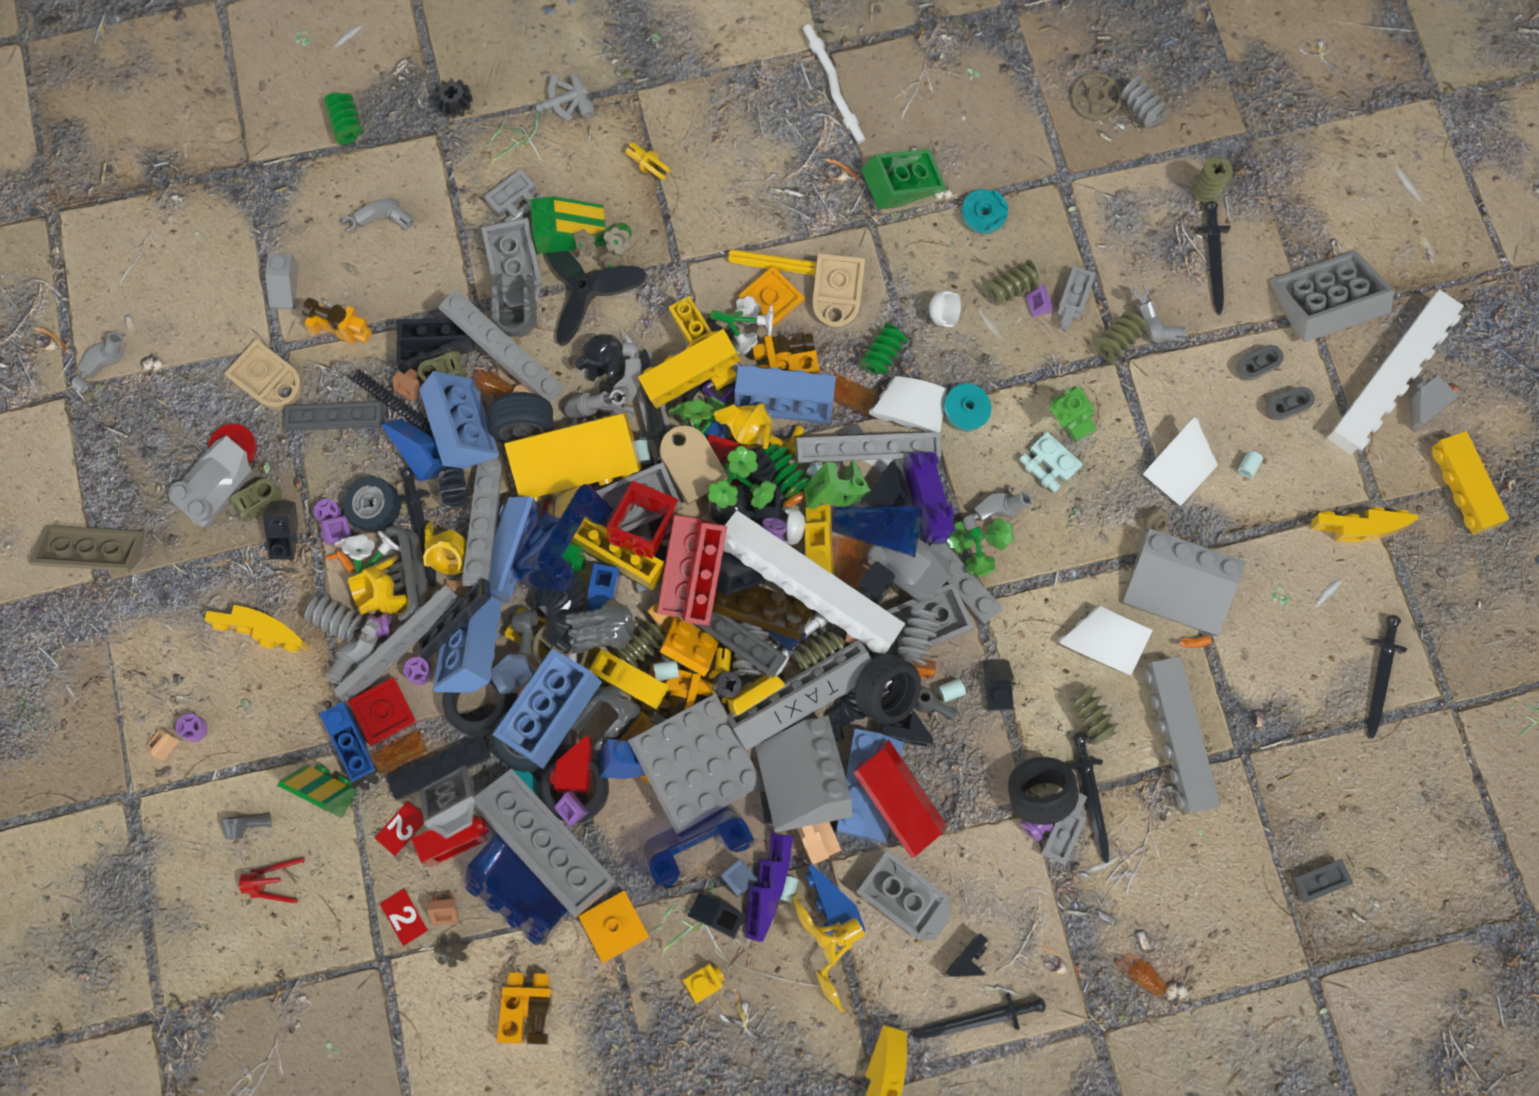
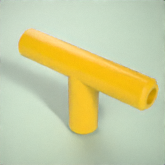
M799 425L796 426L789 442L771 435L769 445L779 444V448L786 446L788 448L786 452L796 455L795 438L802 437L804 428Z

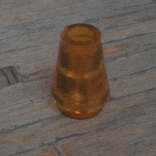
M482 370L475 388L479 389L480 393L500 397L511 393L514 386L490 370L488 372Z
M1141 958L1130 967L1128 974L1131 976V981L1157 998L1166 993L1168 986L1149 961Z

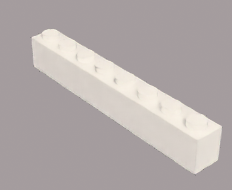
M1439 289L1422 309L1328 435L1327 439L1350 455L1357 449L1362 451L1370 441L1367 437L1371 431L1375 433L1382 425L1383 421L1380 418L1383 414L1388 415L1397 403L1394 402V399L1397 396L1401 398L1410 387L1406 384L1410 378L1414 380L1423 369L1420 367L1422 361L1427 362L1435 353L1434 345L1436 343L1440 345L1449 333L1445 330L1448 326L1453 327L1461 318V315L1458 313L1463 305Z
M736 511L726 523L727 531L723 548L725 552L731 553L740 559L744 565L755 569L765 579L783 588L787 594L795 596L808 608L823 615L830 623L836 624L851 637L857 638L866 644L873 652L880 655L887 652L904 627V622L739 511Z

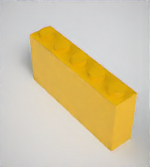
M627 412L512 440L504 444L519 497H532L535 502L543 500L542 495L551 493L552 497L566 494L565 490L575 488V491H581L590 488L589 484L598 482L599 486L613 482L615 477L622 476V479H625L642 469Z

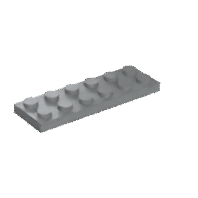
M512 769L475 796L474 808L575 918L615 884L614 878Z

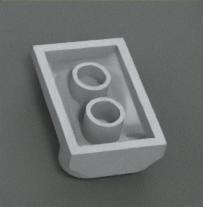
M528 218L482 227L481 230L493 284L498 274L502 273L503 301L509 308L524 306L523 287L527 275L533 277L535 300L537 301L543 284Z
M227 435L216 440L184 479L171 486L169 490L171 502L190 519L205 528H209L230 502L231 496L238 492L254 472L248 464L247 452Z
M662 462L595 491V500L590 508L595 521L607 528L632 480L679 499L677 512L683 509V506L666 466ZM633 504L620 529L629 532L665 516Z
M897 522L889 525L869 550L866 561L871 566L876 561L887 567L895 575L894 583L922 604L927 599L933 598L951 575L950 569L954 565Z
M954 582L941 587L933 598L927 599L924 604L917 599H913L886 610L905 623L887 650L888 654L901 656L897 652L898 648L905 647L901 643V638L908 637L905 635L904 630L910 627L907 624L908 619L914 618L910 614L911 609L919 608L940 616V618H934V621L940 625L939 628H931V631L937 634L936 637H928L927 639L933 643V646L952 638L963 636L967 632L974 630V625Z
M466 765L420 789L425 825L446 838L472 824L476 784L471 778L470 771Z
M888 850L878 859L855 892L864 901L870 903L919 941L924 939L935 940L952 916L949 907L950 897Z

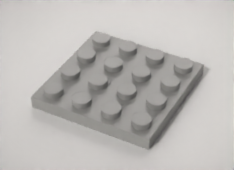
M716 694L628 740L676 834L681 833L763 785Z

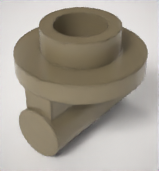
M1158 506L1139 517L1138 520L1148 530L1150 528L1162 531L1167 526L1169 515L1161 506Z

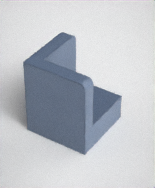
M509 654L491 669V678L499 693H517L535 674L524 654Z
M739 859L721 875L723 881L738 898L749 889V885H754L758 881L742 859Z

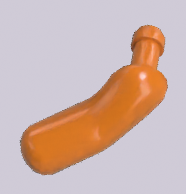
M800 491L783 502L782 507H792L804 501V491Z
M337 550V553L326 557L328 561L339 558L343 567L349 573L356 572L354 563L343 551Z
M1209 635L1198 638L1184 637L1179 642V645L1185 648H1200L1209 645L1211 637Z

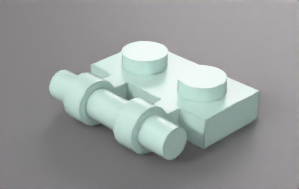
M1048 432L1030 448V452L1036 456L1032 459L1025 453L1019 459L1026 466L1025 470L1035 474L1042 481L1041 484L1045 488L1049 487L1054 493L1061 487L1055 480L1057 477L1066 483L1083 465ZM1041 463H1043V464H1044L1045 466H1047L1052 472L1048 474V473H1047L1043 468H1041L1039 465H1040Z

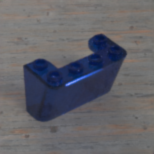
M587 484L554 496L514 561L513 573L515 577L527 587L565 592L573 578V569L562 555L585 517L593 524H603L609 518L613 508Z
M729 804L681 833L676 834L674 828H671L646 841L643 849L651 875L660 891L675 884L679 876H681L674 855L718 834H721L730 852L740 853L755 846L751 831L735 806Z
M498 833L467 865L465 875L466 890L472 896H479L486 902V906L492 912H499L506 918V922L512 928L522 930L527 934V939L536 946L539 944L546 945L570 914L565 906Z

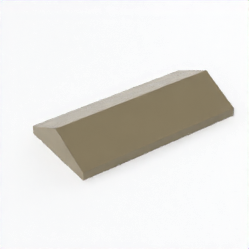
M46 525L32 553L29 564L35 566L130 572L140 562L144 532Z

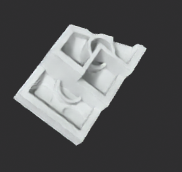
M895 376L888 383L887 389L879 396L881 399L876 406L869 410V414L885 422L892 420L909 429L917 427L927 433L940 432L947 389L930 382Z
M1196 416L1143 474L1179 506L1189 498L1218 466L1216 458L1210 450L1209 442L1199 425V419Z
M1098 605L1089 613L1088 617L1081 619L1076 624L1077 627L1066 636H1061L1058 642L1103 664L1132 675L1153 630Z

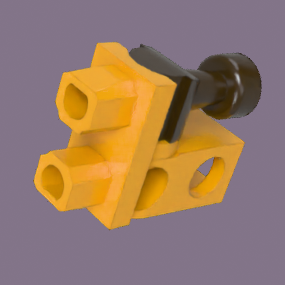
M310 297L304 302L302 315L307 317L304 324L309 332L318 335L321 329L335 334L337 338L345 340L350 345H354L356 340L367 344L372 330L366 327V319L359 317L354 308L347 306L345 311L341 305L336 304L330 309L319 305L317 300Z
M812 332L803 334V339L788 340L783 335L775 337L766 336L764 337L765 342L758 343L752 347L754 360L768 359L767 365L756 366L757 368H779L783 371L793 372L801 370L811 374L820 373ZM800 349H805L806 351L803 353L792 354L793 351Z
M652 663L649 675L656 679L653 665L655 663ZM678 670L679 677L660 681L669 686L667 692L670 693L669 699H662L657 709L668 712L672 717L695 705L697 695L710 697L713 690L712 683L701 679L699 674ZM642 701L641 710L652 711L653 707Z
M509 972L507 985L502 987L497 1043L524 1044L525 1017H533V1033H528L527 1044L548 1045L549 1035L544 1033L546 1015L552 1009L554 991L550 989L549 974L534 973L533 988H524L525 973Z

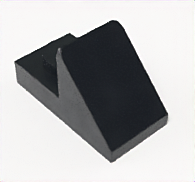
M1009 660L984 661L987 711H1012L1014 709L1012 692L1014 676Z
M912 710L908 729H905L904 725L900 723L884 725L881 734L903 743L931 748L933 745V737L914 710Z
M978 933L945 971L944 975L947 978L987 976L972 959L978 960L987 950L985 944L988 939L981 933Z

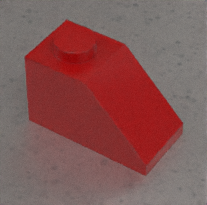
M583 737L556 762V769L551 770V784L555 785L554 788L558 792L589 793L592 740L590 737Z

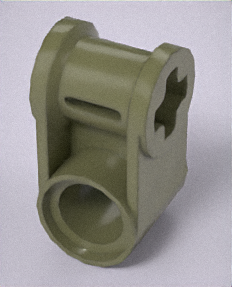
M452 351L423 361L418 367V374L422 384L428 378L425 375L433 371L467 377V371L463 369L460 361V352Z
M261 479L244 490L233 494L230 501L233 505H236L240 512L239 517L241 521L247 522L265 512L270 502H280L282 492L270 480ZM267 489H271L270 495L263 497L264 492Z

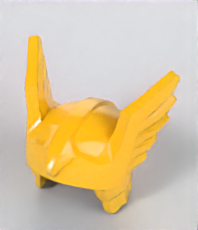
M765 403L741 407L733 404L714 412L716 421L720 424H727L730 427L737 443L748 447L755 445L758 448H768L770 436L773 432V421L765 409Z
M428 522L425 526L426 552L423 556L424 565L430 566L446 575H455L463 572L467 541L454 530H448L435 536L433 525L431 522Z
M398 554L365 568L357 575L348 578L354 602L361 614L380 610L383 613L387 612L398 615L407 609L408 597L406 595L393 596L394 581L392 577L384 572L386 568L390 567L399 558Z

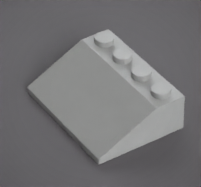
M1356 250L1270 279V284L1293 330L1304 342L1390 313L1392 309L1394 289Z
M1149 528L1142 538L1122 604L1218 637L1238 588L1246 561Z
M829 716L804 720L755 746L775 833L852 817L851 796Z

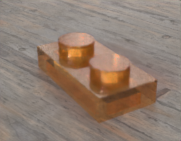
M834 373L833 376H836L833 401L868 416L869 410L878 396V392Z
M840 538L835 577L857 591L865 541Z
M418 731L373 753L376 768L381 775L396 769L399 765L411 759L419 758L428 751L421 732Z

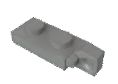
M1073 265L1058 308V315L1063 316L1059 329L1068 332L1072 320L1078 321L1079 317H1081L1096 274L1095 272Z
M1078 793V802L1075 810L1066 819L1053 824L1041 855L1062 865L1067 864L1086 820L1087 812L1082 810L1087 796Z

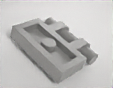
M520 169L486 194L484 198L499 216L505 212L510 214V216L504 219L506 223L524 219L523 217L531 212L530 199L545 196L542 193L535 197L531 195L536 190V186ZM524 199L527 203L517 210L515 205Z

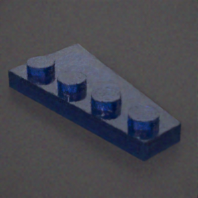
M833 507L832 532L915 558L923 509L920 507Z

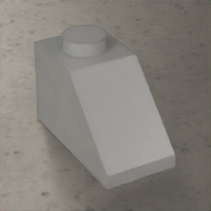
M268 253L265 277L269 307L271 309H294L299 265L292 254Z
M1439 375L1432 380L1426 378L1416 387L1419 391L1412 397L1411 429L1414 432L1458 397Z

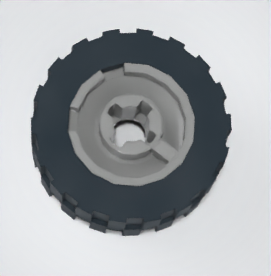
M374 476L362 477L360 480L353 482V485L347 489V493L343 498L344 514L349 519L348 521L359 529L369 533L385 531L399 517V512L402 508L400 503L401 496L398 495L397 489L384 479ZM373 501L374 506L370 507L369 504Z

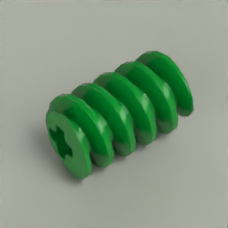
M333 92L324 97L325 107L335 141L341 145H348L357 140V137L363 133V129L360 126L361 122L358 118V112L355 110L356 105L353 102V96L349 93Z
M885 322L884 328H881L879 335L875 337L874 343L869 346V351L865 352L864 358L859 361V364L866 372L878 376L880 373L887 375L888 370L884 366L892 367L894 365L889 358L896 360L898 354L895 350L898 352L903 351V347L899 343L907 344L909 341L899 328Z
M774 444L764 452L770 454V459L775 462L774 467L777 470L773 477L775 478V485L780 486L781 494H786L785 498H789L802 490L809 479L804 478L800 480L804 472L803 470L794 471L798 463H789L793 458L792 454L784 456L788 448L786 446L779 448V444Z

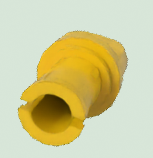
M635 142L629 144L635 152L628 147L626 148V155L639 163V168L642 172H651L659 179L665 180L666 177L654 168L657 165L670 174V168L658 160L659 156L655 151L647 152Z
M716 648L715 670L709 673V679L713 680L719 673L730 672L731 649H725L724 659H722L723 648ZM722 697V704L727 703L728 697Z

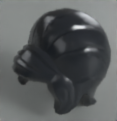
M611 334L595 335L583 346L581 356L575 361V366L578 370L588 368L587 378L592 382L598 376L607 374L609 379L620 377L623 371L621 366L623 345L617 337Z
M745 484L732 485L738 489L737 502L734 506L728 505L726 508H720L716 503L709 500V513L715 523L726 525L736 511L755 521V507L751 505L752 498L747 495V493L751 492V489Z

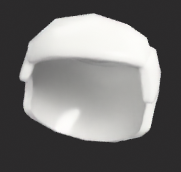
M941 290L935 293L929 305L930 318L933 322L944 327H953L958 322L961 311L959 294L948 290Z
M782 507L780 520L787 524L786 532L783 534L784 542L788 545L797 544L805 534V517L798 509Z

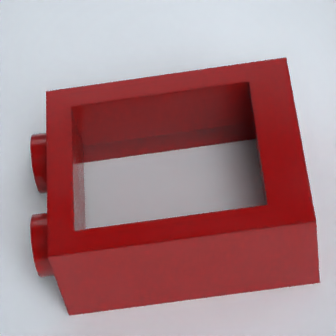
M632 480L607 526L606 540L610 541L614 546L632 550L638 556H646L653 559L672 523L673 514H677L679 499ZM633 504L665 516L652 541L620 529Z
M473 814L470 826L448 838L431 829L411 838L420 862L433 867L487 842L486 834L489 833V829L484 819Z

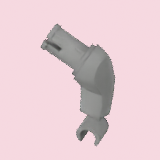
M386 198L367 204L354 212L355 218L345 217L342 221L343 225L353 222V226L346 230L352 234L358 230V224L366 226L376 220L390 218L405 230H408L412 226L410 222L414 223L415 218L400 208L399 201L393 198Z
M1143 285L1145 290L1143 296H1138L1134 288L1133 295L1140 301L1136 305L1138 313L1148 326L1147 334L1149 338L1158 344L1163 342V340L1185 342L1186 327L1164 326V323H1162L1157 315L1152 300L1146 298L1148 288Z
M109 332L106 342L97 344L87 350L77 369L81 374L75 376L72 380V385L80 393L86 392L90 387V383L85 380L87 377L93 379L103 367L113 365L122 358L124 353L121 346L123 336L119 332Z
M624 342L623 356H629L630 359L625 360L624 377L613 387V391L610 394V398L614 397L611 402L615 405L632 401L642 385L638 376L643 374L641 359L636 358L638 356V348L634 343Z
M1023 491L1015 496L1005 493L991 494L972 509L973 514L964 517L961 522L964 523L966 530L978 527L975 519L982 522L993 515L1001 517L1016 516L1019 514L1020 509L1029 507L1033 503L1032 495L1028 491Z
M369 618L362 627L361 631L363 633H361L358 640L345 644L337 651V660L326 674L328 680L339 684L350 667L358 666L360 662L372 655L377 642L376 632L380 628L378 623Z

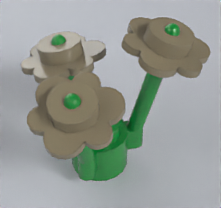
M618 223L615 227L609 226L604 231L595 235L587 233L585 229L574 234L576 247L585 256H590L596 250L595 240L604 237V240L608 242L607 248L615 252L613 254L607 251L605 254L600 255L599 259L604 263V268L626 266L623 263V257L620 255L631 244L629 239L632 236L631 227L626 223Z

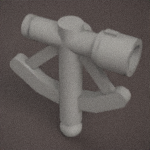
M578 73L570 76L573 86L560 81L558 76L553 74L548 87L549 99L542 101L543 103H537L535 106L538 112L554 108L556 113L568 122L573 120L571 114L576 106L579 107L582 118H590L595 115L593 102L587 98V88L583 86ZM557 85L570 90L556 96ZM573 100L567 112L561 108V104Z

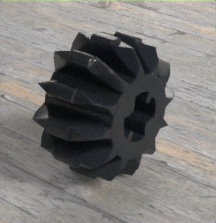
M450 78L448 83L442 80V86H435L436 93L433 94V101L437 111L442 112L445 118L450 114L454 119L456 114L464 117V110H470V103L473 102L469 86L467 84L464 85L461 79L454 82V79Z
M755 445L747 447L748 451L756 453L757 458L755 461L758 464V468L755 472L745 477V479L759 486L764 481L770 482L777 471L774 467L775 462L769 457L770 454H766L763 448L758 449Z
M456 467L440 470L439 483L443 505L446 509H457L467 506L468 493L464 470Z

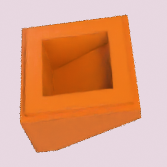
M922 659L927 663L926 666L913 664L918 670L920 678L933 679L936 672L934 661Z

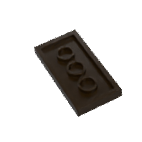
M759 585L726 596L716 587L712 612L798 641L801 640L815 610L808 608L799 599L760 587Z

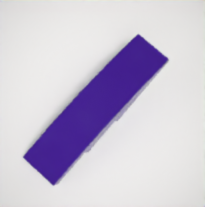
M770 833L769 858L760 859L758 885H749L745 928V938L763 942L775 917L790 864L792 835Z

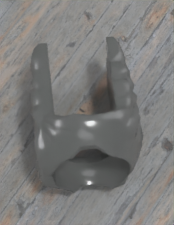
M502 273L497 275L495 283L492 285V299L490 303L492 322L507 336L512 335L522 338L527 336L535 327L537 321V301L535 300L534 280L531 275L526 276L523 287L524 309L504 308Z
M612 598L607 600L600 609L567 614L566 624L573 625V628L568 630V635L576 640L572 644V651H589L594 647H605L608 645L617 649H624L633 638L634 633L633 615L628 606Z
M613 684L601 686L596 690L571 727L573 730L582 731L604 703H608L613 707L619 716L595 744L593 749L598 752L608 739L618 740L627 731L631 723L636 721L641 709L639 704H636L633 700L626 699L622 695L621 689Z

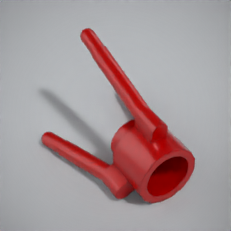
M301 857L260 869H251L250 873H242L239 878L241 894H250L251 898H264L293 904L298 903V900L295 898L264 893L261 890L265 889L266 884L281 881L280 877L265 878L264 873L303 863L305 858Z

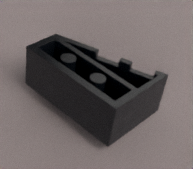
M450 318L397 320L396 365L403 374L410 368L417 371L423 361L442 356L448 352L457 351L463 355L474 351L475 341Z

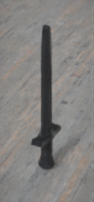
M1209 201L1205 204V209L1208 213V226L1198 227L1196 232L1198 235L1207 233L1213 302L1216 313L1221 315L1224 304L1220 233H1228L1231 226L1218 225L1217 210L1219 204L1216 201Z
M643 349L641 354L643 372L652 367L646 349ZM645 391L651 432H642L641 440L654 439L656 449L655 462L660 464L662 463L659 453L660 444L663 437L670 430L664 431L660 407L656 409Z
M404 468L401 470L400 476L405 481L408 495L401 497L400 503L401 505L408 504L414 532L419 536L422 555L424 556L426 552V521L421 498H429L431 493L427 490L416 493L417 490L413 480L414 472L411 468ZM424 565L431 586L436 587V570Z
M1396 615L1386 617L1387 631L1385 641L1379 639L1370 641L1372 646H1380L1381 650L1368 717L1367 733L1369 739L1375 737L1380 724L1394 653L1396 651L1402 654L1407 651L1406 647L1394 644L1397 628L1401 623L1400 617Z
M1078 732L1072 736V740L1077 746L1076 749L1080 762L1069 765L1072 770L1079 769L1084 793L1087 796L1086 802L1096 844L1103 862L1108 863V838L1093 765L1100 766L1103 764V760H1089L1085 745L1087 735Z
M1007 993L1005 999L1008 1005L937 1023L915 1032L913 1036L919 1039L933 1038L1008 1020L1013 1021V1029L1018 1031L1020 1026L1017 1016L1032 1012L1043 1013L1046 1010V1003L1043 998L1037 997L1031 1002L1014 1006L1011 994Z

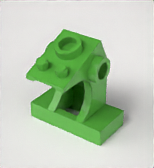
M1073 386L1050 401V411L1054 414L1060 426L1066 428L1075 443L1097 430L1096 425L1091 420L1095 415L1096 407L1083 388Z
M851 461L850 465L840 473L841 479L837 475L836 463L826 462L804 486L807 508L816 509L821 503L841 507H850L858 504L870 492V489L861 474V469L857 467L855 461Z

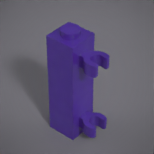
M911 453L902 466L924 543H934L935 545L946 543L955 531L952 521L954 511L952 505L947 504L936 466L939 463L937 453Z

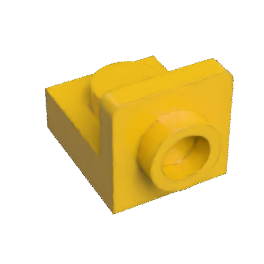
M709 963L683 981L697 1004L723 988L724 986L721 982L725 978L718 965L713 968Z

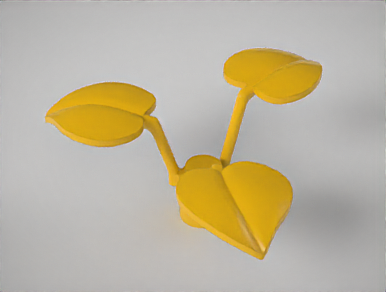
M799 894L793 896V901L798 918L806 931L813 938L815 937L818 945L822 948L825 958L829 962L821 971H816L820 987L828 1000L838 1010L844 1012L847 1009L841 1006L838 995L828 980V970L836 966L839 958L852 948V943L865 937L864 931L855 917L843 924L838 922L831 926L819 928L812 922L807 911L799 903ZM836 930L832 933L833 936H830L825 933L828 931ZM837 943L839 947L844 945L835 955V944Z

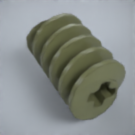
M1212 156L1206 160L1193 186V194L1199 202L1206 204L1209 201H1217L1221 197L1233 174V167L1226 158Z
M1028 259L1025 263L1018 264L1017 268L1012 267L1008 272H1002L1000 276L997 275L992 280L986 281L988 293L993 300L999 301L1002 306L1006 305L1005 297L1010 301H1014L1013 293L1021 297L1023 294L1022 288L1026 293H1029L1031 291L1030 284L1035 289L1039 287L1037 268Z
M1126 311L1120 318L1116 319L1114 324L1109 326L1108 330L1102 333V336L1095 340V346L1107 362L1114 364L1117 361L1116 357H1122V350L1128 351L1130 348L1129 344L1134 345L1136 343L1135 338L1140 339L1142 332L1147 333L1148 326L1139 315Z
M653 620L654 624L646 621V630L638 627V636L633 634V638L624 649L613 647V651L619 659L638 668L637 659L645 663V653L652 657L654 656L652 647L661 650L660 641L665 640V632L655 620Z
M836 630V635L829 631L827 633V640L823 636H819L818 644L814 640H810L809 648L802 644L800 646L801 653L796 649H792L791 653L799 671L802 673L842 650L846 645L838 630Z
M1096 687L1089 688L1070 700H1074L1070 707L1071 710L1080 709L1076 714V718H1085L1081 726L1083 728L1091 727L1086 733L1087 736L1096 735L1092 741L1093 745H1097L1118 733L1114 732L1118 723L1108 722L1113 716L1112 713L1103 714L1108 706H1098V702L1102 697L1092 696L1096 691Z

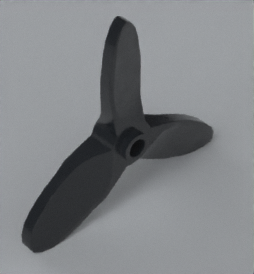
M570 252L546 253L554 270L572 287V293L562 313L557 329L556 339L558 344L563 347L572 340L581 326L591 300L596 296H613L632 290L646 280L647 273L637 266H619L604 269L589 276Z

